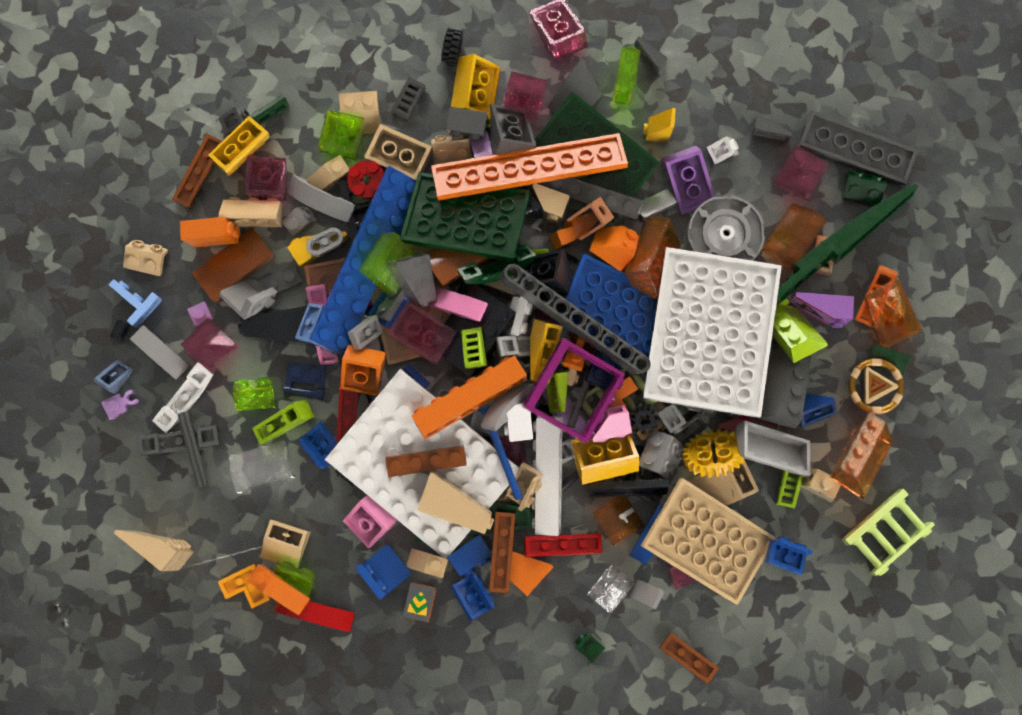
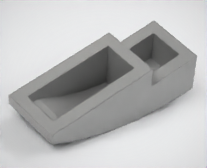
M144 325L130 338L133 343L176 380L190 367Z
M637 579L629 597L656 610L665 591Z

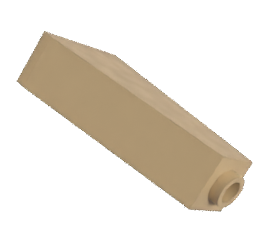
M436 471L430 472L417 509L418 511L485 534L487 529L491 530L494 519L491 518L492 512Z

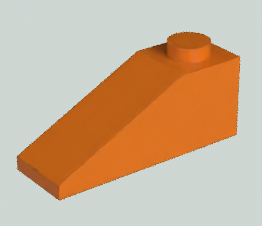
M883 265L879 266L855 318L856 321L873 327L898 274L897 271Z
M258 564L247 579L250 584L297 615L302 612L310 600L309 597L264 565Z

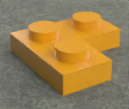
M255 564L218 581L225 599L244 591L251 608L271 600L268 595L247 581L256 568Z

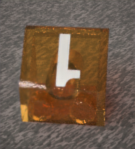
M618 496L592 512L593 517L611 546L616 545L645 526L627 496Z

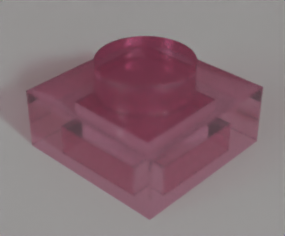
M677 568L668 571L675 590L694 583L692 577Z

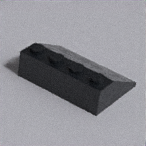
M471 284L464 295L488 303L481 321L465 319L455 314H450L429 346L468 376L477 377L483 367L465 369L461 330L482 328L486 361L488 362L495 352L496 338L506 336L513 326L516 312L477 284ZM477 334L467 335L468 339L476 338ZM478 341L468 344L469 346L478 345ZM478 349L470 350V354L479 352ZM479 357L471 358V361L479 360Z

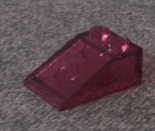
M555 0L529 11L536 29L554 61L588 48L586 30L565 0Z
M409 301L387 332L390 338L437 365L457 334L455 330Z

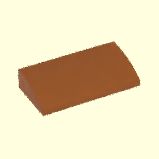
M251 227L238 238V244L226 246L195 270L192 275L211 300L216 303L222 299L219 296L221 290L245 281L272 260L275 255Z
M436 248L425 253L430 256L433 276L441 288L460 278L457 272L458 268L472 263H476L479 266L491 259Z

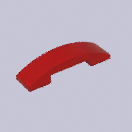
M312 601L307 603L299 615L279 602L276 603L274 612L347 632L351 630L355 615L351 611Z

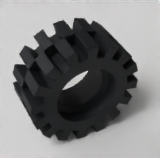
M447 28L441 54L442 62L457 64L462 46L463 31Z

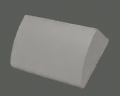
M743 421L736 426L737 444L742 458L805 477L811 476L809 440L748 421Z

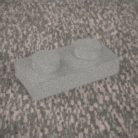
M371 315L347 333L354 350H360L383 333L377 315Z

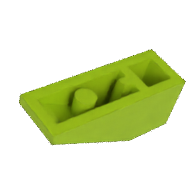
M307 399L293 402L252 429L259 444L263 445L302 425L315 416Z

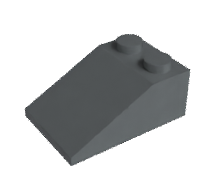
M491 104L490 146L493 155L536 148L537 145L526 110Z

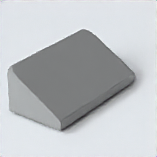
M668 189L663 190L643 200L644 204L640 218L642 221H645L676 206L677 201Z

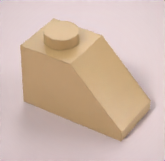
M411 548L406 567L444 578L449 559Z

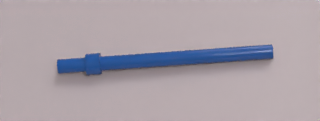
M489 404L478 409L479 413H482L483 418L490 408ZM488 430L515 501L523 498L499 435L497 431Z

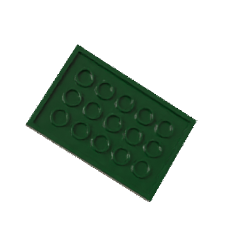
M571 92L535 138L536 147L619 133L627 158L628 168L574 178L631 197L636 195L661 163L573 92ZM610 211L614 216L611 222H614L615 219L619 216V214Z
M419 172L400 241L401 243L514 262L531 192L525 189L508 188L438 201L433 174Z

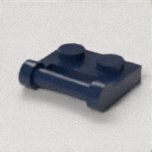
M288 362L284 397L294 395L316 397L317 400H323L327 366ZM292 383L318 385V389L292 388Z

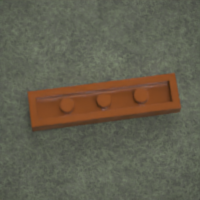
M206 134L172 198L174 202L191 209L215 163L208 155L222 140Z
M464 445L385 457L388 477L467 466Z
M496 512L489 592L509 593L515 524L514 513Z

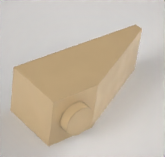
M338 155L320 167L306 180L310 182V185L328 192L339 185L338 181L347 180L349 167L341 155Z

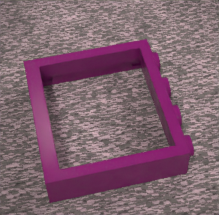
M561 338L522 408L577 440L587 443L595 435L596 431L594 429L596 425L601 424L606 415L604 413L605 409L614 402L615 396L613 395L617 389L619 390L622 387L625 374L567 339ZM567 349L613 376L581 434L535 408L536 403Z

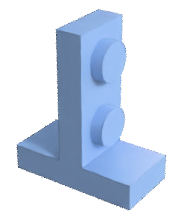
M113 279L109 283L110 287L137 309L127 320L135 328H138L162 301L153 292L144 301L136 292L131 294L128 291L130 287L122 280L118 283Z

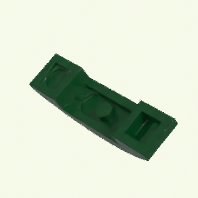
M527 244L517 248L514 262L499 260L479 268L476 263H472L458 268L457 272L464 283L467 284L491 283L500 280V273L510 264H516L524 269L536 259V254ZM507 271L508 277L514 274L511 271Z

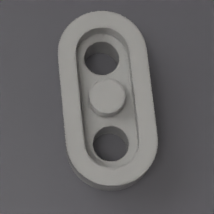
M329 228L311 237L306 243V248L312 256L318 257L341 246L344 237L339 229ZM332 236H337L335 242L331 241ZM316 244L320 245L318 250H314Z

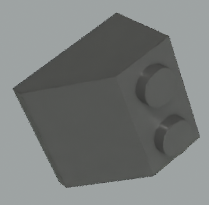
M449 107L446 132L450 133V136L457 138L464 135L469 136L468 139L479 141L480 138L484 139L488 115L486 112Z

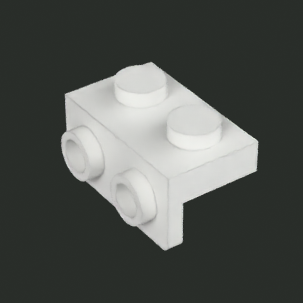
M513 297L510 308L516 312L513 326L506 335L523 337L528 328L527 320L528 316L532 313L533 304L523 297Z

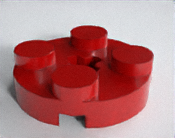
M374 161L358 162L349 169L348 186L356 196L362 199H373L384 171ZM366 175L372 178L367 185L365 182H362Z

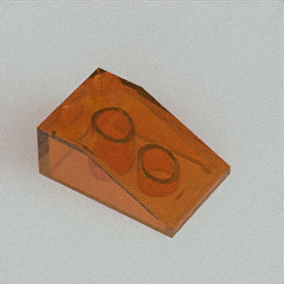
M899 278L864 294L871 325L880 346H893L923 331Z

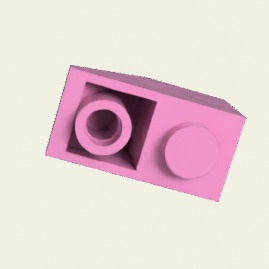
M625 405L605 409L604 413L606 415L601 424L596 425L594 429L596 433L592 436L593 442H605L609 438H622L632 433L629 413Z

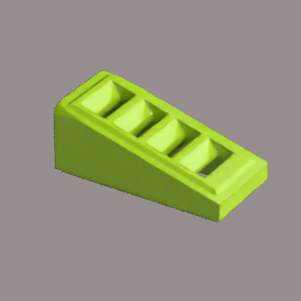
M482 328L461 330L465 369L486 367L487 361ZM477 334V337L468 339L467 335ZM478 341V345L469 346L468 344ZM470 350H479L478 353L470 354ZM479 357V360L471 361V358Z
M568 372L553 373L550 383L546 386L550 413L565 412Z
M782 470L775 504L795 509L803 476L797 474L796 478L788 476V473L792 472ZM786 480L795 482V485L786 484ZM784 488L793 490V493L785 492ZM782 496L791 497L792 500H784Z

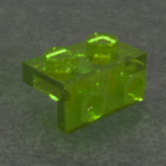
M261 377L257 380L248 381L247 379H242L235 382L233 396L236 411L275 407L272 387L273 379Z
M277 562L275 574L309 597L315 583V574H312L313 572L306 568H295L289 562Z

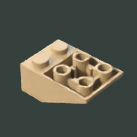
M745 459L744 463H739L740 468L734 467V472L727 471L726 476L720 473L719 478L715 474L708 478V474H705L703 477L697 475L686 480L726 506L759 491Z

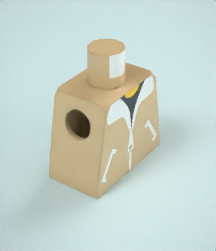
M810 468L811 476H803L801 487L832 503L842 481L819 469Z

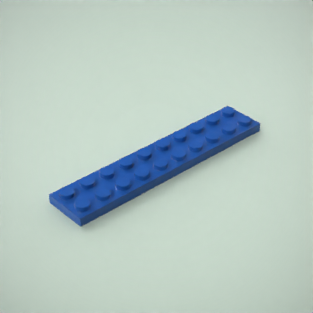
M388 166L383 174L309 338L344 356L347 346L351 345L347 332L360 324L384 271L386 262H388L404 226L416 181L391 166Z

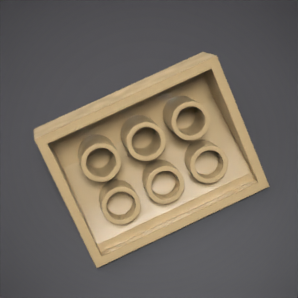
M115 530L114 532L115 535L160 571H179L193 554V551L190 549L191 545L183 539H172L139 531Z

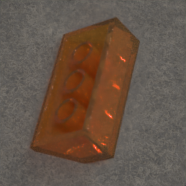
M670 217L648 218L638 240L635 255L625 268V276L628 278L631 286L654 299L659 297L666 247L679 249L681 245Z
M869 412L858 423L830 478L862 499L866 497L893 443L885 421Z

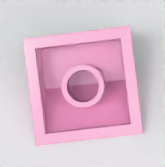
M368 495L360 500L343 520L368 549L398 521Z

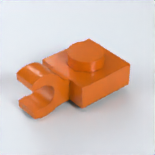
M578 337L576 345L583 349L585 341ZM567 350L563 366L582 371L585 359Z

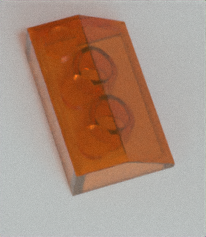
M791 203L761 250L793 270L795 264L803 258L828 219L811 208Z

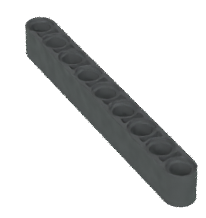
M510 264L500 273V280L504 285L631 374L640 375L650 369L651 362L647 356L518 265ZM507 271L513 272L515 278H509ZM527 282L531 290H526L523 283ZM540 294H544L546 296V302L540 299ZM556 305H560L562 307V313H559L556 310ZM572 316L578 318V325L573 323ZM589 327L594 330V336L589 334ZM605 338L610 341V347L605 345ZM621 350H624V351H625V353H626V358H623V357L621 356V354H620V351H621ZM637 361L642 364L641 370L636 366Z

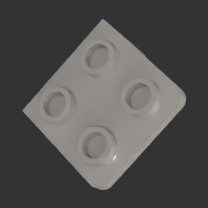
M242 281L221 290L219 296L245 320L270 308L275 302L274 298L277 291L271 287L258 293L249 283Z
M653 430L639 460V466L656 472L671 482L677 475L680 460L683 459L682 454L685 446L673 436Z

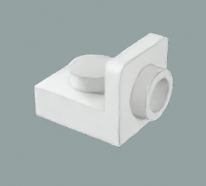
M727 136L707 147L714 164L739 154L737 142L735 139Z

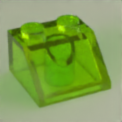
M328 109L318 141L320 152L335 156L341 155L343 158L357 160L365 119Z

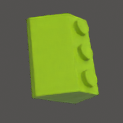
M783 304L776 306L772 336L793 363L828 346V343L799 308Z

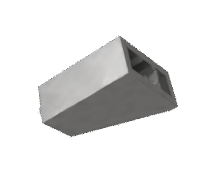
M416 254L386 262L388 269L410 303L418 304L419 307L429 306L430 302L437 300L429 254Z

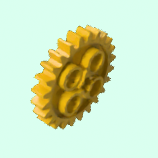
M710 429L708 434L703 431L702 436L696 434V439L690 438V443H685L686 448H683L682 456L685 467H688L689 472L693 471L694 475L700 473L701 477L708 474V478H711L715 474L719 478L720 473L726 476L727 471L733 473L734 467L740 468L739 463H744V458H742L738 449L735 432L728 434L727 429L724 432H721L720 429L717 432H713ZM712 443H715L717 463H714Z

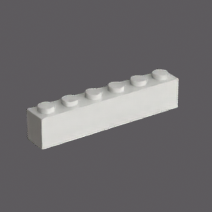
M551 416L552 418L563 423L562 416ZM537 417L536 421L533 422V432H536V440L533 441V452H536L533 468L544 475L541 479L542 486L537 493L535 492V500L532 503V509L535 510V518L532 519V529H535V535L559 536L561 533L563 431Z

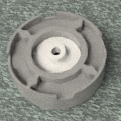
M731 195L729 197L716 196L710 198L696 209L686 229L688 251L753 261L760 253L765 240L764 223L761 215L752 204L742 198Z

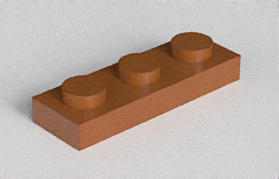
M671 632L659 647V649L706 684L711 681L719 669Z

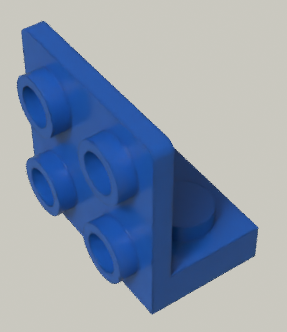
M386 544L367 561L355 568L379 600L411 575L409 569L389 544Z

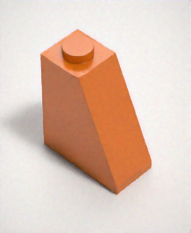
M512 551L510 581L528 596L552 570L553 566Z

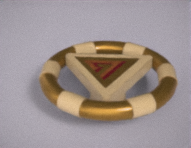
M868 359L859 363L853 369L848 381V390L854 404L861 410L871 414H884L893 410L903 398L904 380L899 370L890 362L882 359ZM869 366H882L888 369L897 384L870 369ZM863 369L865 403L861 401L855 388L856 380ZM897 389L895 396L889 404L882 407L867 405Z

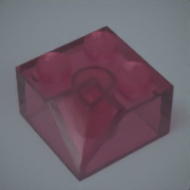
M795 145L774 183L807 201L829 163Z
M248 156L245 195L248 198H258L261 200L276 198L278 201H286V158Z
M210 318L204 320L180 344L197 362L212 374L239 348Z

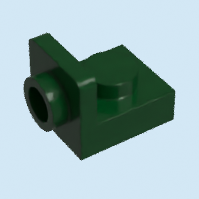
M588 632L585 635L581 633L574 641L576 643L574 647L592 663L605 649Z

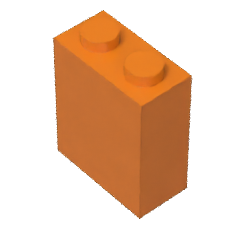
M226 217L180 221L181 241L194 248L238 244L240 228Z

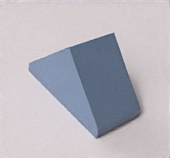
M117 359L96 376L93 381L109 392L117 394L133 372V369Z

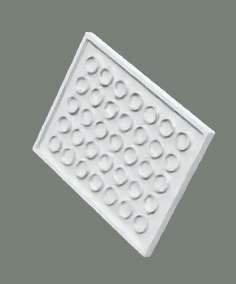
M666 247L649 354L651 366L646 374L643 399L760 418L782 265Z
M400 369L325 460L440 556L447 559L471 529L418 511L417 509L431 471L388 477L385 457L464 445L467 466L434 471L487 509L509 486L495 447L462 419L424 440L411 415L414 414L417 408L422 406L425 408L430 405L435 397ZM508 458L513 474L516 477L519 467Z

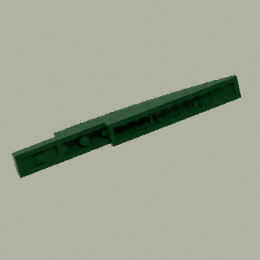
M913 184L875 205L837 230L795 264L793 273L788 276L786 282L782 286L779 285L776 306L783 302L830 259L835 264L842 260L915 195L918 186Z

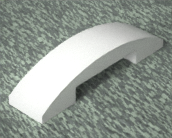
M198 362L186 376L187 380L166 406L161 408L152 421L165 433H168L179 422L178 414L185 411L188 412L197 401L213 374Z

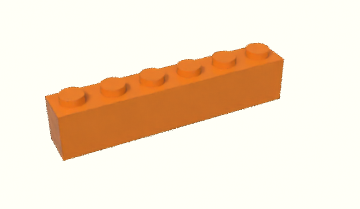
M515 355L511 358L509 356L505 357L494 368L493 366L486 368L482 372L483 374L477 378L475 376L469 378L463 386L452 388L448 391L449 394L444 397H436L427 407L417 408L411 417L424 440L527 381V374Z

